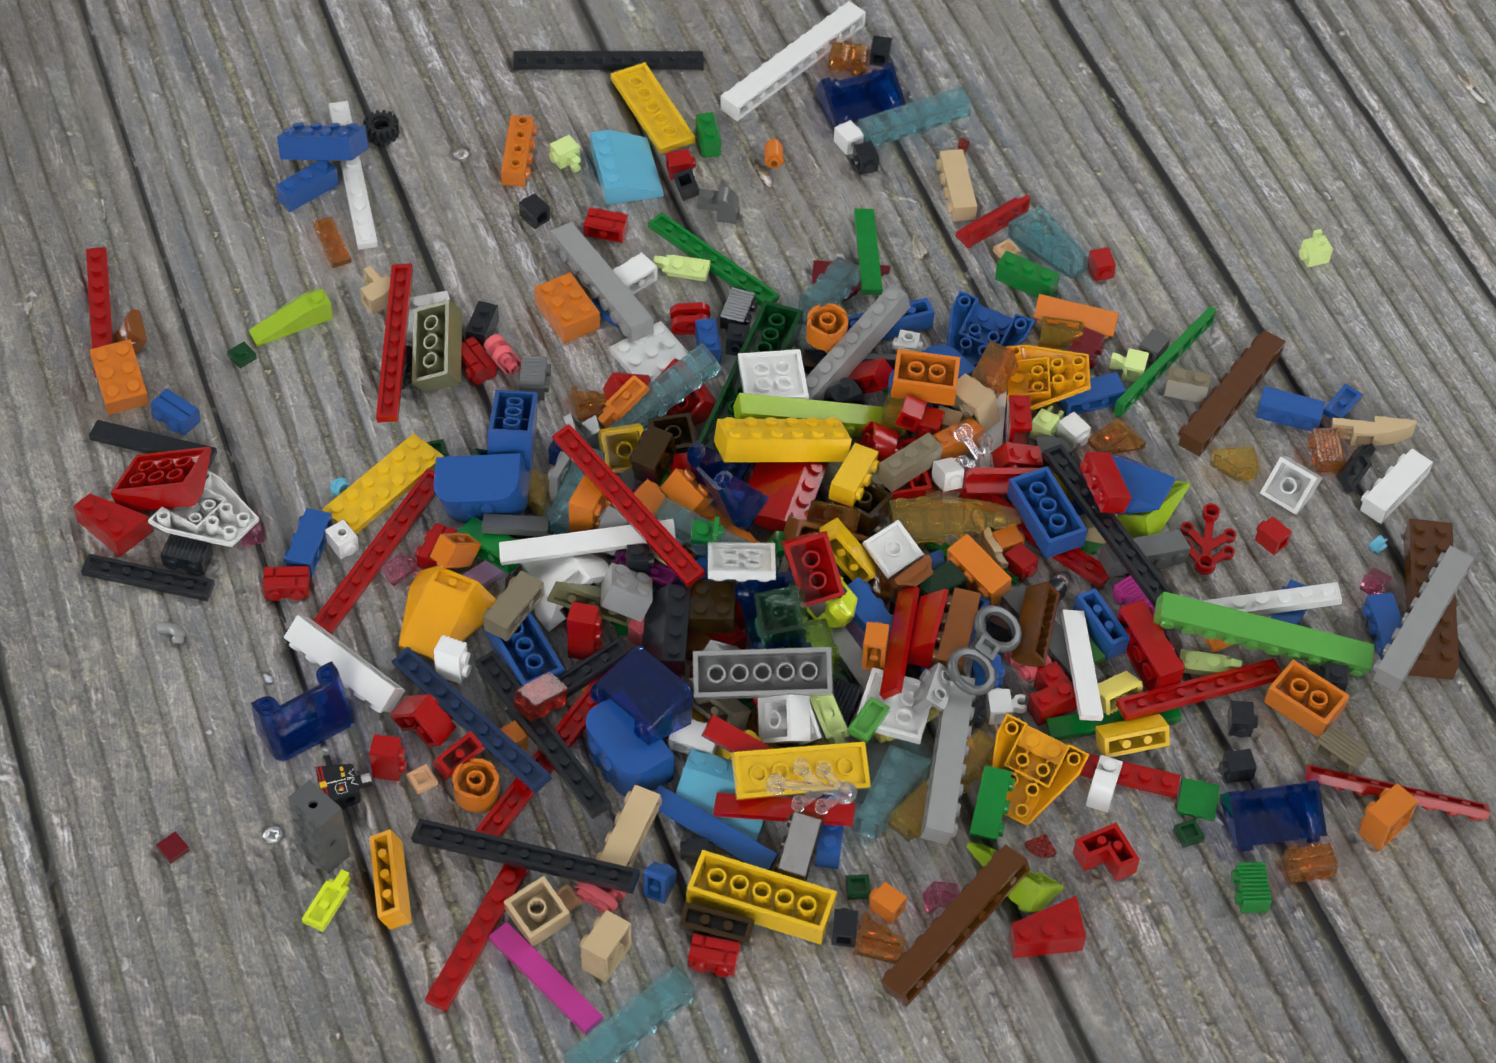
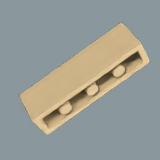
M963 149L940 151L939 159H936V170L940 171V185L944 186L943 198L944 200L947 199V214L951 215L952 222L976 220L977 203Z
M637 785L626 794L623 811L617 813L614 821L616 825L612 832H608L604 842L606 846L603 852L597 854V860L632 867L662 804L660 794Z

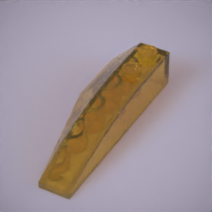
M925 496L913 499L898 498L896 500H889V525L899 519L915 543L945 540V536L953 534L956 537L964 536V532L972 530L980 533L990 526L998 529L1021 524L1017 509L986 501Z

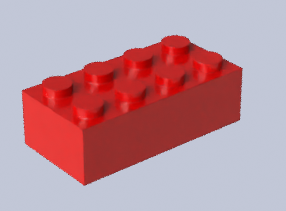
M1144 600L1120 607L1117 619L1130 636L1126 654L1147 690L1180 683L1185 670L1184 662L1181 658L1177 657L1172 642L1167 640L1160 624L1153 623L1154 613L1151 607H1148Z

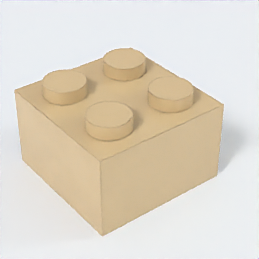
M966 373L962 375L957 382L955 402L952 410L962 412L963 420L969 417L974 419L985 428L984 433L1000 421L999 408L994 391L989 387H984L975 377L972 378Z
M544 876L504 901L507 914L532 947L571 923L570 912Z
M608 910L605 911L602 917L598 916L592 927L593 930L589 935L586 934L580 942L582 970L604 982L608 981L631 947V923Z

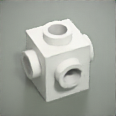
M900 330L899 337H894L892 349L896 350L895 354H897V349L922 352L923 342H919L920 333Z

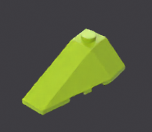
M968 842L966 846L983 867L987 865L996 850L980 842ZM1030 871L1008 897L1019 905L1018 908L1021 911L1031 914L1032 912L1042 911L1063 890L1064 885L1039 871L1037 874Z

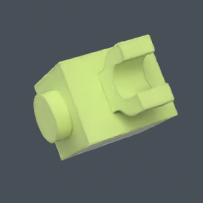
M570 135L550 143L549 158L553 164L555 163L560 169L570 166L574 173L581 170V166L578 164L581 162L580 146Z
M1321 229L1314 230L1313 238L1303 240L1301 249H1299L1300 259L1305 262L1307 268L1329 263L1333 248L1326 236L1322 235L1323 231Z
M1131 348L1128 349L1127 357H1123L1118 353H1112L1109 368L1114 370L1122 369L1121 379L1135 382L1145 372L1149 353Z
M1050 405L1047 410L1042 408L1032 421V431H1030L1029 438L1036 440L1038 436L1055 437L1058 422L1063 418L1064 411L1060 410L1058 414H1053L1054 406Z

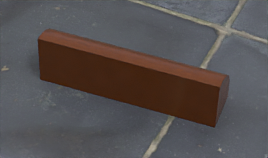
M1048 581L1026 587L1019 618L1022 639L1020 645L1012 651L1011 655L1012 660L1025 666L1038 667L1046 664L1060 593Z

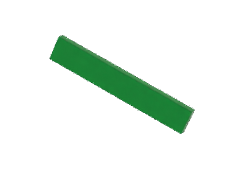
M854 209L862 295H881L882 281L874 209Z
M1179 707L1155 713L1160 714L1167 723L1180 722L1182 719ZM1117 710V712L1114 711L1110 715L1103 712L1102 721L1080 720L1079 714L1046 718L1045 724L1050 737L1056 740L1096 735L1095 726L1125 720L1120 711Z

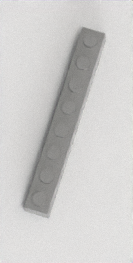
M569 222L551 230L550 245L552 249L560 254L562 261L570 266L572 273L580 278L582 285L590 290L594 299L598 298L604 311L608 310L612 321L618 323L623 335L628 336L634 342L654 333L652 316L572 222Z
M891 284L806 377L809 400L823 401L828 388L839 384L842 378H847L908 311L910 303L907 293Z
M1452 546L1448 548L1446 553L1441 552L1436 562L1439 564L1438 567H1432L1427 577L1430 579L1429 582L1424 581L1419 590L1421 596L1413 599L1410 605L1412 611L1410 613L1406 612L1400 623L1403 625L1402 628L1397 627L1391 638L1394 641L1392 644L1387 643L1382 653L1384 655L1383 660H1377L1373 671L1376 672L1373 681L1398 693L1467 575L1474 559L1473 556Z
M961 675L965 681L975 685L974 678ZM955 684L952 687L946 708L943 711L939 710L920 835L921 839L945 845L948 844L951 837L956 836L958 829L955 817L959 816L961 804L958 803V797L960 798L962 795L964 784L960 782L966 772V765L963 764L964 758H967L969 752V745H966L967 739L969 740L972 726H969V720L973 718L975 707L971 706L972 701L974 702L976 699L975 695L963 692Z

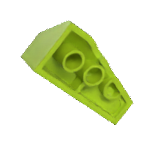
M322 288L302 293L249 329V333L258 347L333 319L331 302Z
M1175 481L1159 510L1117 515V518L1132 538L1158 534L1189 489L1190 483Z

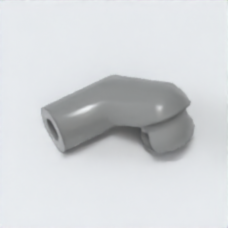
M164 622L158 623L157 633L173 635V643H184L186 633L179 625Z

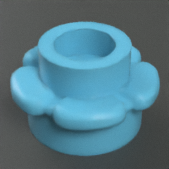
M340 477L332 481L330 488L333 496L340 495L350 486L346 478Z
M1382 535L1375 538L1368 545L1372 550L1371 553H1381L1388 546L1385 543L1388 539H1384Z

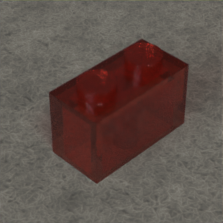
M548 672L518 688L513 706L532 722L539 717H544L548 712L556 708H561L566 702L568 687L551 672Z

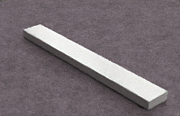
M674 520L659 521L676 539ZM631 525L499 542L501 565L627 549V545L647 544V542Z

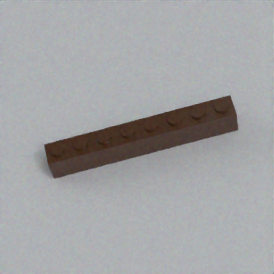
M1266 330L1260 336L1256 335L1251 343V347L1249 349L1246 348L1241 355V359L1233 363L1230 373H1225L1220 381V385L1212 389L1209 399L1205 398L1199 407L1200 410L1193 412L1187 426L1184 424L1178 433V436H1180L1178 445L1200 457L1282 355L1286 341Z
M1006 844L1000 850H997L987 865L979 869L976 877L962 888L961 893L955 900L948 903L945 911L931 922L930 927L924 934L919 935L913 946L900 956L892 969L885 972L881 980L885 992L907 1007L1031 871L1027 858Z

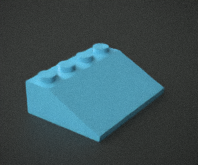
M613 130L590 132V149L606 205L664 196L648 138Z
M692 748L684 766L676 795L714 816L716 793L736 794L732 760ZM716 817L758 842L766 821Z

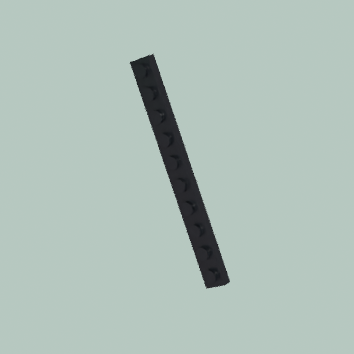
M514 51L513 70H623L644 62L650 70H703L704 68L703 51Z
M1059 444L1044 450L1043 458L1154 608L1156 607L1157 597L1163 592L1174 594L1115 514L1100 512L1083 473L1064 446Z
M494 650L475 660L476 668L589 816L594 819L611 809L612 804Z
M419 819L411 836L413 843L633 894L640 877V870L425 819Z

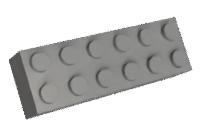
M831 647L693 651L694 698L696 700L764 698L788 694L833 696Z

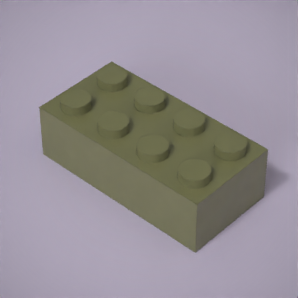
M450 300L414 309L412 384L424 393L461 384L462 309Z

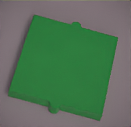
M1183 778L1177 814L1191 816L1194 819L1201 818L1214 821L1220 785L1206 783L1203 780L1197 781Z

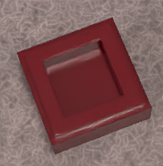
M176 831L156 844L157 849L170 864L190 851L189 846Z

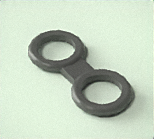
M996 605L984 606L976 613L974 625L979 638L974 647L956 649L950 654L947 662L948 674L952 682L969 695H985L994 688L996 673L991 662L998 652L1006 653L1015 650L1020 645L1022 639L1021 626L1017 618L1007 609ZM995 615L1004 619L1012 632L1011 641L999 642L993 639L985 628V616ZM960 658H971L982 666L986 675L984 685H972L963 679L957 665Z

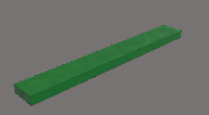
M661 212L648 222V228L689 257L710 260L709 271L732 287L754 292L755 300L758 301L760 307L764 300L776 303L780 299V294Z
M1209 306L1116 401L1114 409L1116 416L1120 418L1213 324L1216 314L1214 307Z

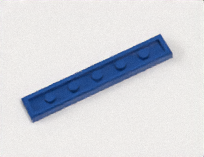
M659 785L655 792L661 795L662 804L659 812L703 838H708V841L713 842V844L747 864L766 870L771 869L779 854Z

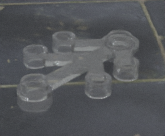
M967 423L957 426L954 431V437L956 440L964 442L976 460L968 459L964 455H960L954 460L962 468H992V436L986 433L979 437V444L983 447L982 454L971 439L974 433L972 427Z
M802 758L795 760L793 770L808 782L786 780L780 774H773L768 777L766 783V790L772 795H780L784 792V789L808 792L803 796L796 795L793 797L791 807L795 811H803L806 805L823 794L832 795L828 799H818L814 809L818 814H826L837 803L849 804L857 796L856 787L849 782H841L831 772V765L825 761L818 763L816 773L818 776L824 777L831 785H825L808 769V762Z

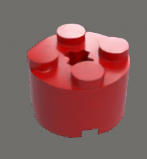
M869 421L860 433L863 435L862 440H857V444L878 451L877 460L881 463L899 451V448L896 446L900 432L880 423Z

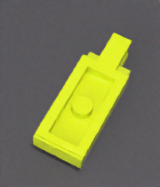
M341 869L335 880L325 881L302 917V923L324 932L349 891L348 884L351 880L349 872Z

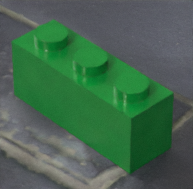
M1005 251L998 261L995 280L1038 298L1039 294L1053 297L1058 289L1060 278L1059 273L1009 251Z
M475 517L471 518L457 533H467L481 543L476 557L488 561L508 574L512 572L520 563L501 565L499 542L519 539H514L504 534L482 533L483 521Z
M984 766L969 836L997 842L998 836L1003 837L1005 823H1001L1003 814H1008L1010 801L1006 800L1008 791L1013 792L1015 778H1011L1012 771Z

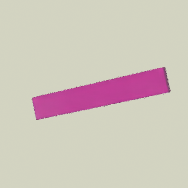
M505 922L489 935V940L582 1033L586 1035L603 1021V1016L508 922Z

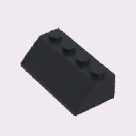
M668 584L652 592L653 601L644 619L640 673L685 676L691 586Z

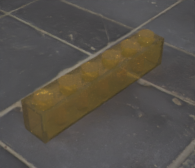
M981 729L966 741V745H969V752L967 758H964L963 764L966 765V772L960 782L964 784L962 795L967 792L975 779L979 780L982 777L985 765L992 766L995 740ZM929 778L890 814L888 826L908 842L915 836L918 838L921 835Z

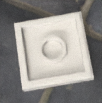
M899 519L865 540L862 544L887 579L924 555Z

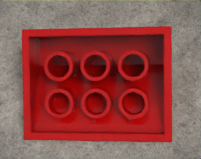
M209 446L136 455L110 492L114 502L137 512L155 511L161 507L173 509L175 507H192L196 505L204 492L211 448Z
M756 462L736 513L772 532L784 531L788 515L807 520L827 465L821 462Z

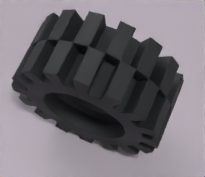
M376 110L375 114L370 112V116L367 115L365 117L363 126L366 128L368 142H374V145L380 143V146H384V143L389 145L390 141L395 142V138L398 139L399 122L395 114L392 115L390 111L386 113V110H382L379 113V110ZM380 126H385V127H387V128H385V129H376L377 127H380Z

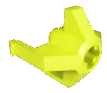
M841 576L842 585L848 591L844 596L826 601L825 612L818 618L809 607L804 608V611H808L822 629L844 627L854 618L858 598Z

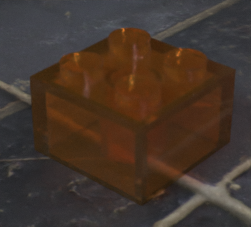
M991 340L971 376L984 387L991 388L996 394V398H999L1001 393L1004 394L1006 392L1010 376H1014L1017 372L1018 362L1013 350Z

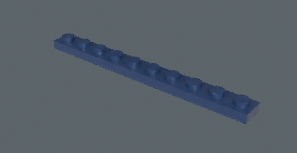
M409 647L391 661L424 694H430L435 697L438 705L444 712L448 713L467 733L471 731L484 748L534 794L552 779L551 775Z

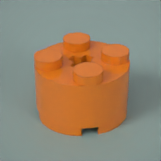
M827 303L826 306H820L819 304L811 308L807 315V343L816 349L829 353L848 332L846 311L832 303Z
M480 758L470 759V762L461 763L457 766L452 777L456 804L469 812H489L500 797L499 775L495 766L491 762Z

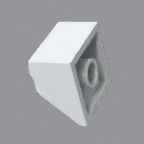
M1281 456L1260 494L1297 515L1312 497L1323 477L1287 456Z
M788 694L758 698L759 738L763 740V743L811 742L809 695Z

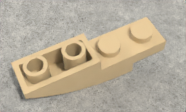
M1374 416L1373 422L1333 418L1329 428V437L1350 439V446L1360 447L1363 444L1367 445L1370 443L1374 446H1383L1412 437L1417 420Z

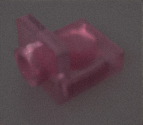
M260 518L259 522L241 538L242 546L245 547L264 542Z
M401 552L384 564L381 569L389 583L395 586L410 574L416 577L418 574V563L412 556L407 557Z
M1373 567L1369 574L1364 576L1360 590L1368 595L1383 594L1393 577Z
M934 881L923 892V901L927 913H933L938 907H946L950 901L955 900L960 894L958 884Z

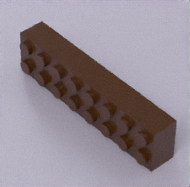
M1409 518L1404 531L1406 612L1410 613L1412 611L1410 605L1413 599L1421 596L1419 590L1424 581L1429 582L1430 579L1427 577L1432 567H1438L1439 564L1436 562L1441 552L1446 553L1450 546L1454 547L1452 523ZM1456 593L1408 675L1453 680L1459 667Z

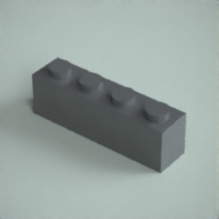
M1180 529L1133 538L1154 568L1185 563L1191 549ZM1104 543L1098 559L1108 577L1128 574V571L1108 544Z

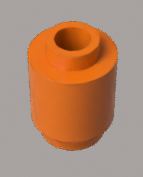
M770 139L764 145V163L770 168H778L784 163L783 145L777 139Z

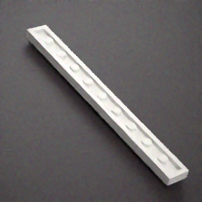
M348 101L329 103L332 123H339L341 126L352 123ZM358 156L353 160H340L357 248L362 250L378 247L360 157Z

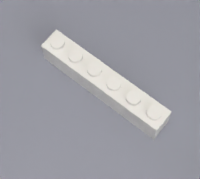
M297 615L284 636L290 642L289 646L292 649L305 653V658L308 661L321 665V670L324 673L337 677V682L345 688L350 687L355 691L353 694L357 698L370 702V707L378 713H382V711L391 713L405 692L404 688L309 617Z

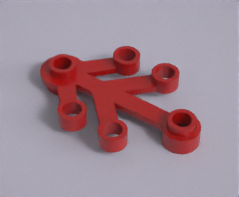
M1208 503L1203 507L1202 517L1205 520L1204 537L1194 529V525L1191 522H1183L1180 528L1184 536H1190L1202 549L1201 555L1192 546V542L1186 539L1191 548L1189 556L1195 561L1194 568L1202 575L1212 574L1217 563L1222 560L1233 559L1235 549L1227 545L1219 553L1210 556L1213 549L1225 542L1233 543L1237 535L1235 530L1229 528L1223 534L1212 539L1214 521L1219 518L1220 508L1213 503Z

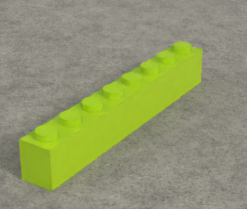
M739 393L733 405L735 419H745L747 417L766 419L768 417L776 419H786L788 417L807 419L809 417L827 419L834 417L841 420L850 437L863 438V435L860 433L869 421L880 423L899 432L902 430V427L895 425L899 410L891 407Z

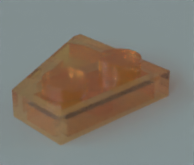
M571 387L576 417L580 422L586 421L595 415L599 417L603 413L605 403L607 402L604 394L593 390L586 393L578 391V387Z
M1116 418L1089 437L1087 444L1096 452H1110L1111 455L1144 449L1146 446V442L1119 418Z
M864 912L854 954L896 964L904 952L906 940L898 934L892 933L890 928L883 923L879 925L871 919V914Z

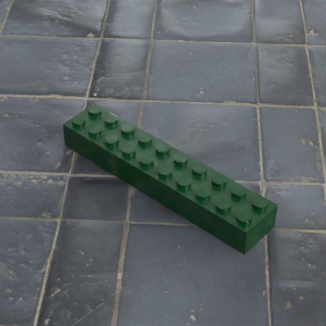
M764 300L739 353L792 350L802 329L803 310ZM738 357L695 446V454L701 464L731 473H736L740 462H724L714 443L717 419L735 418L733 405L738 394L743 393Z

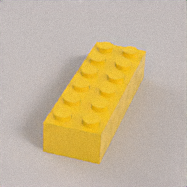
M726 417L725 419H717L714 443L724 462H844L850 452L852 440L841 420L834 417L827 419H817L814 417L807 419H797L794 417L786 419H776L773 417L766 419H756L753 417L735 419Z
M702 850L687 887L686 902L754 919L756 925L821 945L836 905L837 891Z

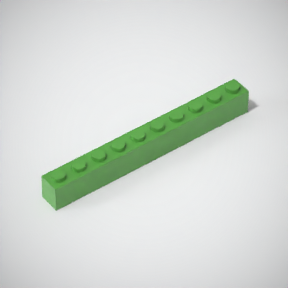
M1163 592L1156 600L1153 623L1160 624L1165 629L1176 628L1185 634L1196 633L1203 635L1202 637L1206 639L1224 640L1226 644L1244 645L1249 650L1260 649L1266 651L1269 655L1280 654L1287 656L1290 660L1308 661V664L1314 666H1325V663L1348 665V672L1353 676H1362L1372 669L1374 644L1168 592Z

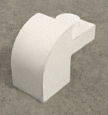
M1103 755L1100 756L1088 794L1087 807L1108 813L1123 761Z

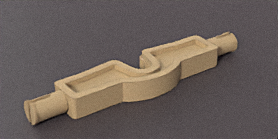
M957 498L955 504L961 511V518L972 535H980V547L1002 569L1008 567L1009 563L1002 555L1003 550L993 537L987 522L978 516L971 504L966 505L963 498Z

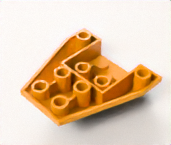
M1031 345L1005 347V361L1008 373L1007 404L1009 395H1030L1032 411L1091 389L1089 354Z
M435 566L420 570L409 587L399 648L406 649L409 647L417 655L435 661L433 652L441 636H449V638L457 639L463 643L484 625L483 615L488 608L495 604L496 598L478 581L448 569Z
M1007 713L996 733L992 767L1012 771L1011 778H1015L1013 792L1008 791L1006 800L1010 801L1008 814L1004 815L1028 827L1080 775L1090 754L1070 744L1066 745Z

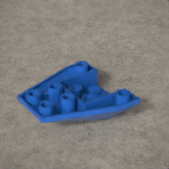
M959 291L951 307L946 345L957 350L976 368L975 378L982 383L1005 360V347L1021 345L1026 340L1034 320L1017 313L1011 318L979 305L978 297Z
M1111 455L1132 497L1124 513L1114 514L1122 515L1159 510L1176 481L1175 477L1128 457ZM1074 500L1073 508L1078 516L1085 514Z

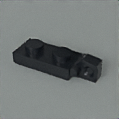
M1372 443L1357 447L1337 474L1336 478L1346 492L1354 491L1371 467L1370 457L1376 450Z

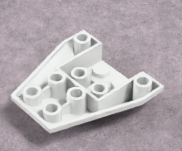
M207 471L204 492L196 505L192 507H175L172 511L161 507L148 520V523L166 533L233 547L259 522V517L221 477Z
M590 553L521 563L523 572L544 582V596L536 604L534 611L536 617L548 632L566 619L560 611L564 606L547 601L555 582L583 585L595 583L601 587V581L609 568V565L603 559Z

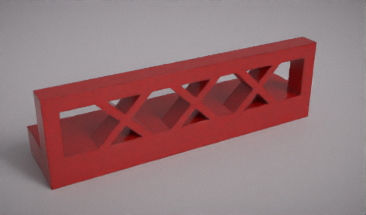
M1027 194L1020 199L1017 197L1013 198L956 231V238L969 249L1026 216L1029 211L1031 198Z
M972 467L964 472L963 495H1007L1009 479L1041 468Z

